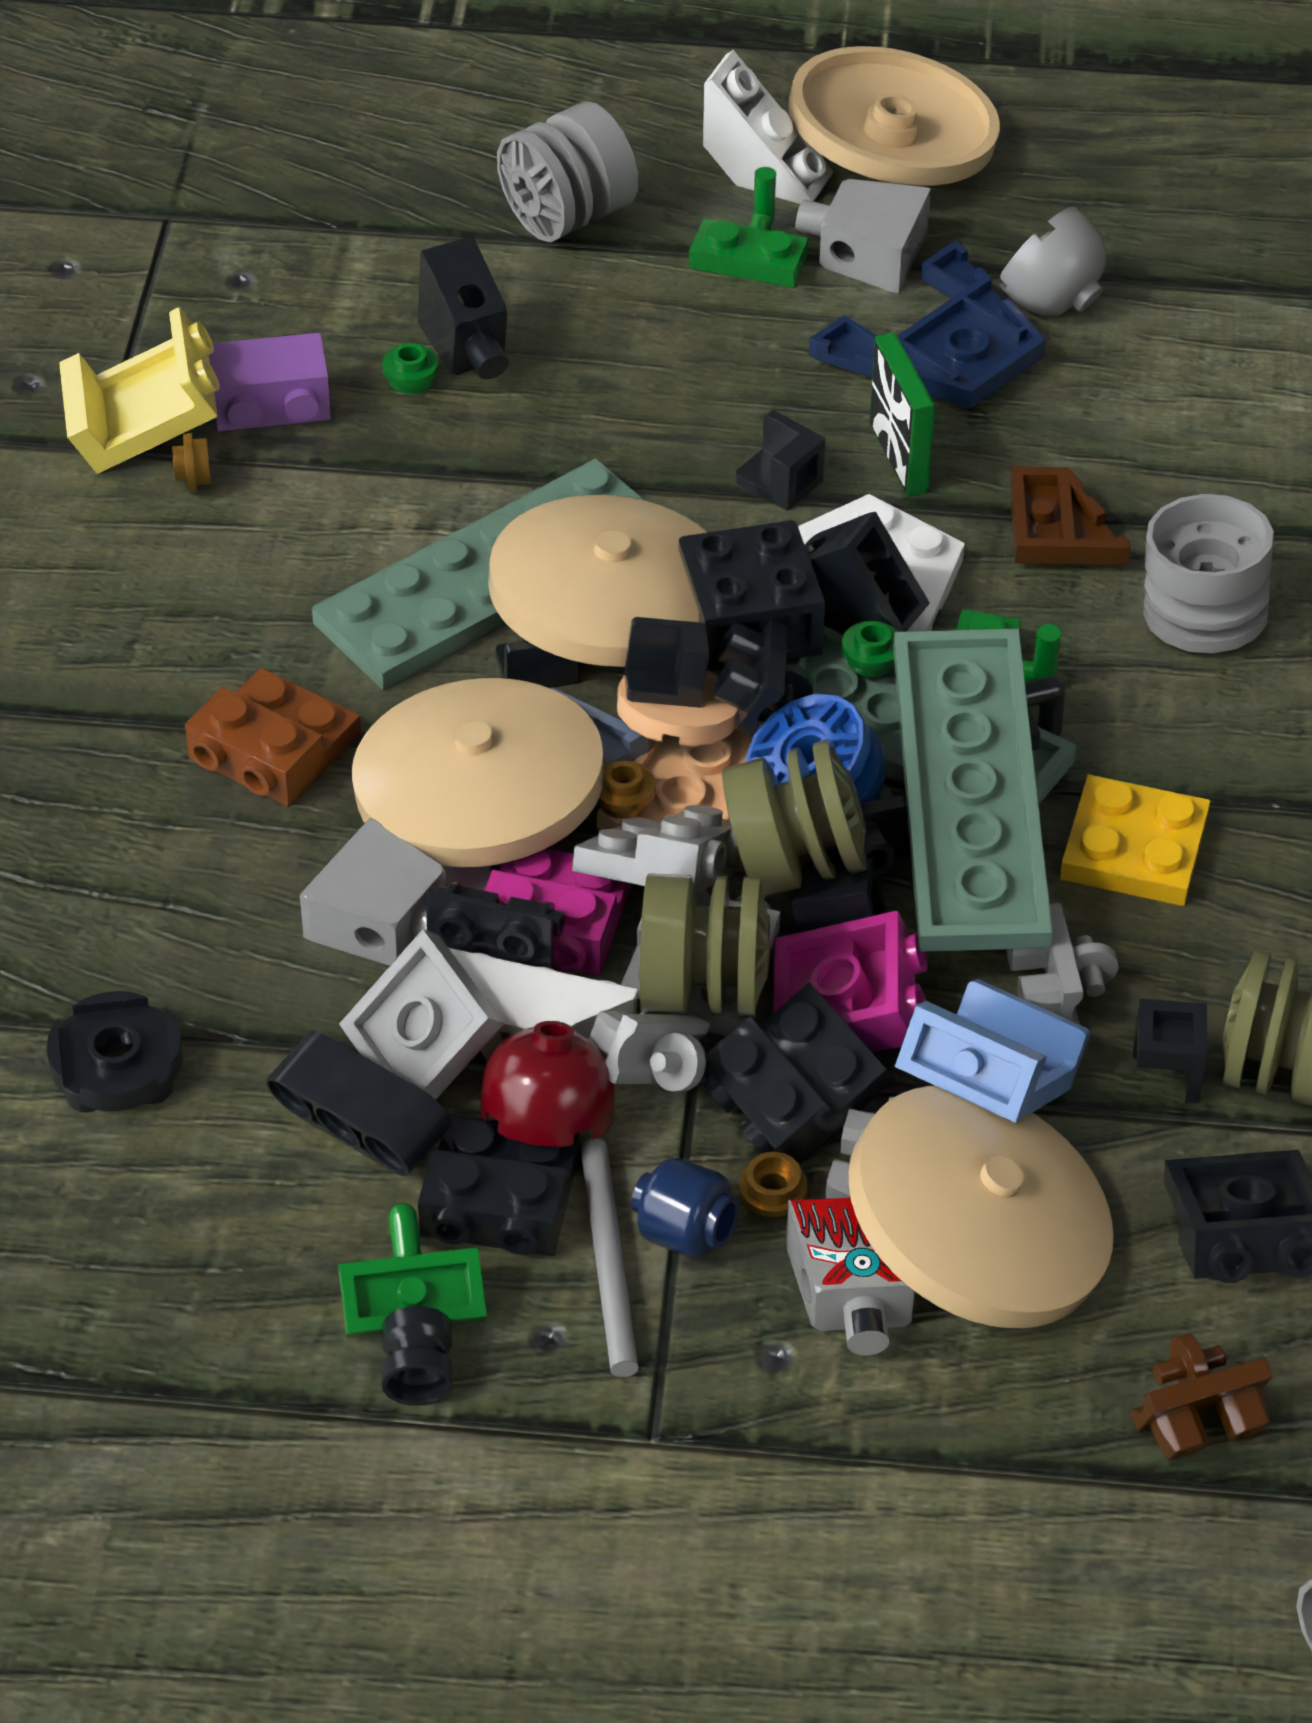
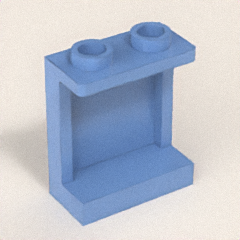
M975 979L968 983L957 1014L928 1001L916 1005L895 1067L1016 1123L1070 1090L1089 1040L1090 1031L1086 1027L989 983Z

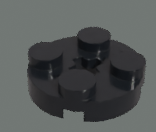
M127 991L104 992L89 996L72 1006L73 1015L66 1019L60 1028L58 1020L51 1028L47 1039L50 1073L55 1085L66 1095L68 1105L74 1110L87 1113L95 1110H126L143 1104L161 1103L173 1092V1080L179 1073L183 1060L179 1025L174 1015L165 1007L164 1015L159 1009L149 1006L146 996ZM112 1044H121L123 1051L127 1052L119 1057L103 1056L108 1053V1046Z

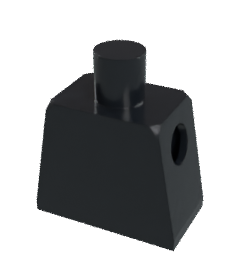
M471 236L421 250L418 324L450 373L459 375L476 370L480 378L493 379L501 375L509 365V360L505 355L507 309L474 237Z
M876 511L819 532L805 544L825 600L824 626L844 635L851 626L857 623L878 621L894 627L898 632H907L930 603Z

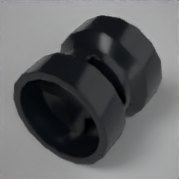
M409 1306L389 1314L382 1323V1346L388 1355L382 1364L383 1392L388 1398L411 1406L428 1405L439 1402L447 1397L453 1389L452 1362L447 1357L452 1348V1321L445 1313L425 1306Z

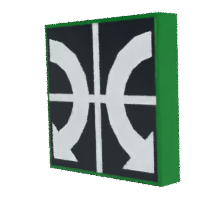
M893 332L875 336L869 424L906 495L910 497L925 494L929 488L936 405L899 337Z

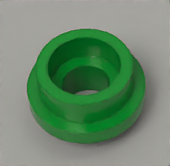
M403 343L390 349L382 359V372L389 385L395 391L403 394H417L427 390L432 385L433 379L438 373V358L431 349L417 343Z
M865 621L851 626L842 638V653L849 667L854 672L867 677H879L889 673L895 666L893 651L894 632L898 631L894 627L878 621Z

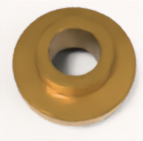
M192 433L183 434L184 446L172 447L175 481L187 480L188 492L197 491V485L211 484L207 438L192 439Z
M615 761L606 764L604 785L597 801L601 809L606 814L620 819L633 818L642 814L655 795V778L652 772L644 765L633 761Z
M780 1152L762 1153L751 1160L740 1176V1198L748 1209L758 1215L783 1217L788 1215V1200L806 1199L807 1178L799 1164L789 1155ZM767 1188H778V1190H771Z

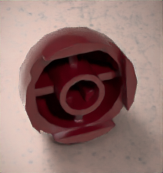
M543 1021L534 1027L519 1031L507 1037L495 1049L487 1061L482 1081L480 1116L485 1122L489 1115L499 1121L498 1133L506 1138L535 1146H572L574 1144V1133L586 1132L593 1129L592 1140L599 1138L613 1124L615 1104L614 1083L609 1081L608 1068L605 1063L607 1056L591 1039L574 1031L570 1025L563 1022Z

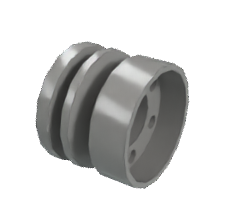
M583 101L547 119L546 123L537 122L524 130H520L502 139L497 151V170L503 192L512 211L525 229L537 239L546 242L555 241L570 232L588 225L590 219L596 221L632 204L638 192V170L630 144L612 115L597 103Z
M1199 494L1182 497L1161 507L1149 521L1146 535L1145 569L1147 573L1144 585L1143 615L1150 631L1166 644L1187 652L1214 654L1236 650L1255 640L1267 625L1274 531L1267 516L1252 504L1226 495Z

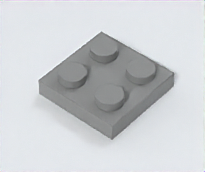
M422 929L339 1025L360 1055L419 1087L436 1100L504 1025V1022L441 937Z

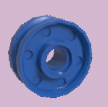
M812 694L792 700L771 714L754 734L746 754V762L764 757L774 770L779 783L789 780L787 755L790 749L798 747L801 750L810 773L813 774L816 773L813 744L830 739L834 744L840 761L845 769L851 773L860 803L875 800L887 775V751L878 735L866 724L857 708L838 695Z

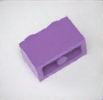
M321 333L213 343L214 353L209 355V360L220 385V389L214 392L218 417H216L217 432L331 420L328 375Z

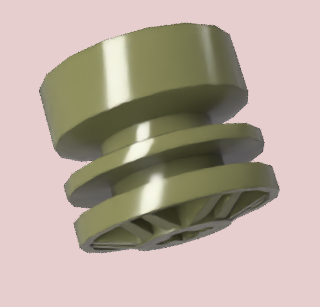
M830 739L813 744L816 773L813 774L810 773L801 750L798 747L790 749L787 755L789 780L779 783L774 770L764 757L723 769L724 795L740 857L747 876L761 878L763 898L801 888L802 867L800 858L811 856L817 871L825 881L835 879L836 876L832 851L834 848H838L844 865L850 874L864 871L867 868L864 848L866 825L859 796L851 773L845 769L840 761L834 744Z
M648 873L644 888L640 940V1006L642 1013L686 1015L691 1001L693 986L703 985L707 986L708 1002L712 1016H722L727 986L738 987L739 1017L750 1016L751 1018H756L757 1004L765 981L768 979L770 915L767 913L762 895L761 878L744 877L741 907L729 906L728 876H718L712 891L710 906L697 905L695 887L691 875Z
M1254 949L1249 965L1240 980L1235 984L1221 1046L1223 1047L1225 1065L1223 1085L1240 1088L1248 1060L1261 1063L1256 1093L1266 1095L1273 1084L1279 1067L1292 1070V1101L1312 1106V990L1311 992L1298 990V959L1287 957L1280 984L1267 983L1271 953Z

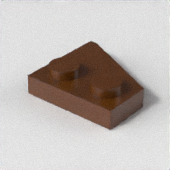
M1011 467L1009 488L1015 563L1128 565L1131 549L1130 541L1125 535L1116 538L1105 524L1106 512L1094 498L1088 496L1083 491V484L1069 467Z

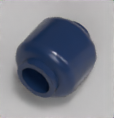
M681 1158L665 1160L652 1174L644 1173L634 1188L631 1200L632 1210L638 1213L637 1224L643 1238L652 1244L690 1258L704 1256L713 1248H722L731 1237L739 1214L738 1199L732 1196L730 1182L725 1176L717 1171Z

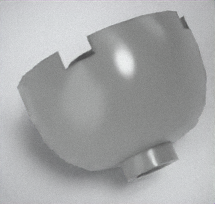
M1076 206L1057 213L1048 221L1055 230L1047 232L1040 238L1034 233L1011 258L1000 275L1003 283L998 285L999 288L1015 304L1028 313L1041 317L1058 316L1073 307L1082 312L1103 291V288L1097 283L1103 275L1107 263V251L1102 236L1094 224Z

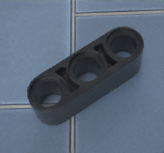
M310 1031L265 1081L271 1094L291 1113L401 1176H408L453 1125L447 1111L431 1095L317 1031Z

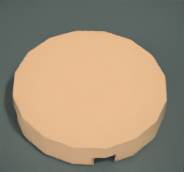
M708 670L706 672L701 708L631 702L626 698L625 675L618 685V716L631 730L654 741L663 742V736L667 734L670 736H680L679 745L694 747L713 744L731 735L736 726L738 708L714 697V684L718 675Z

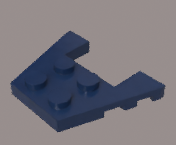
M955 240L922 262L921 280L951 297V299L897 336L931 397L971 409L1042 359L1045 354L1046 339L1010 298L1002 300L991 287L992 278L982 267L975 269L967 260L968 251L961 243ZM843 315L810 338L809 355L814 359L872 377L875 336L877 335Z

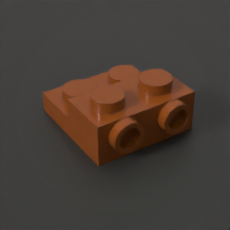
M260 668L236 693L222 686L185 723L188 755L190 759L194 760L202 768L216 771L244 785L256 795L267 796L289 807L361 733L360 715Z

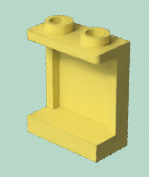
M181 307L169 312L172 339L98 375L95 374L80 353L59 362L67 438L97 474L218 417L214 392L220 389V385L209 360V355L214 353L212 340L203 324L199 321L192 323Z

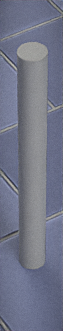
M589 1139L581 1145V1156L610 1371L616 1377H629L635 1374L639 1367L608 1146L602 1139Z

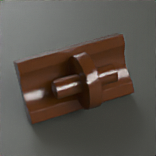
M1186 1333L1171 1339L1170 1360L1153 1365V1374L1159 1385L1178 1380L1179 1383L1146 1393L1144 1405L1133 1408L1130 1411L1137 1432L1151 1428L1167 1460L1171 1461L1200 1451L1209 1444L1198 1415L1205 1411L1217 1409L1229 1441H1236L1261 1433L1271 1424L1262 1388L1273 1376L1266 1358L1209 1374L1208 1370L1226 1365V1356L1223 1348L1217 1345L1202 1350L1195 1337L1190 1333Z

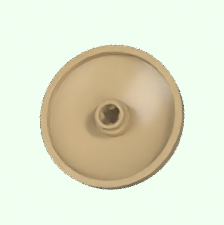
M871 46L845 47L812 57L795 74L788 100V111L793 126L799 135L819 154L852 172L895 184L935 186L967 179L977 174L989 163L1000 132L999 116L993 103L967 77L935 60L891 48Z
M582 495L547 502L519 515L502 530L496 539L491 551L488 587L490 597L503 621L520 637L534 646L556 656L576 662L600 666L625 667L630 626L633 618L645 617L699 622V610L679 552V538L707 532L698 524L674 510L631 497Z
M478 678L447 683L430 688L402 701L382 715L370 727L356 750L352 766L355 799L363 822L365 823L369 818L378 821L385 829L407 841L442 866L481 867L507 863L528 857L556 844L574 831L589 816L597 804L605 780L602 741L599 731L590 716L577 703L553 689L527 681L504 678Z
M926 1086L904 1092L884 1104L871 1118L854 1146L848 1171L849 1191L854 1212L863 1233L890 1270L907 1286L936 1306L956 1316L988 1326L1002 1328L1038 1327L1060 1320L1075 1311L1087 1299L1104 1276L1111 1259L1114 1238L1112 1218L1104 1192L1094 1173L1078 1151L1058 1131L1034 1113L1014 1123L937 1086Z

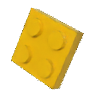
M1088 774L1062 860L1060 880L1185 906L1211 800Z

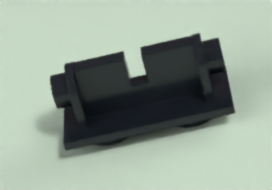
M455 881L449 887L439 885L436 890L428 889L426 891L427 931L439 935L447 947L472 953H483L499 959L552 969L553 936H561L566 917L565 912L555 910L554 903L548 901L539 903L511 897L507 905L499 904L498 893L465 887L460 882Z

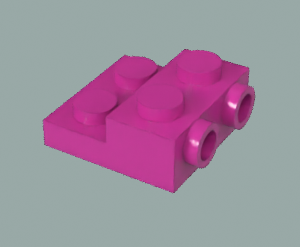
M547 848L528 857L502 863L499 871L492 870L484 891L498 893L499 904L507 905L511 897L539 903L552 902L555 904V910L565 912L563 932L560 937L553 936L554 967L565 971H579L600 976L632 883L573 872L574 854Z
M897 910L775 938L773 1013L810 982L872 1053L902 1047L916 1005L926 1001L921 986L915 984V974L927 971L926 951L919 952L918 933L910 934Z

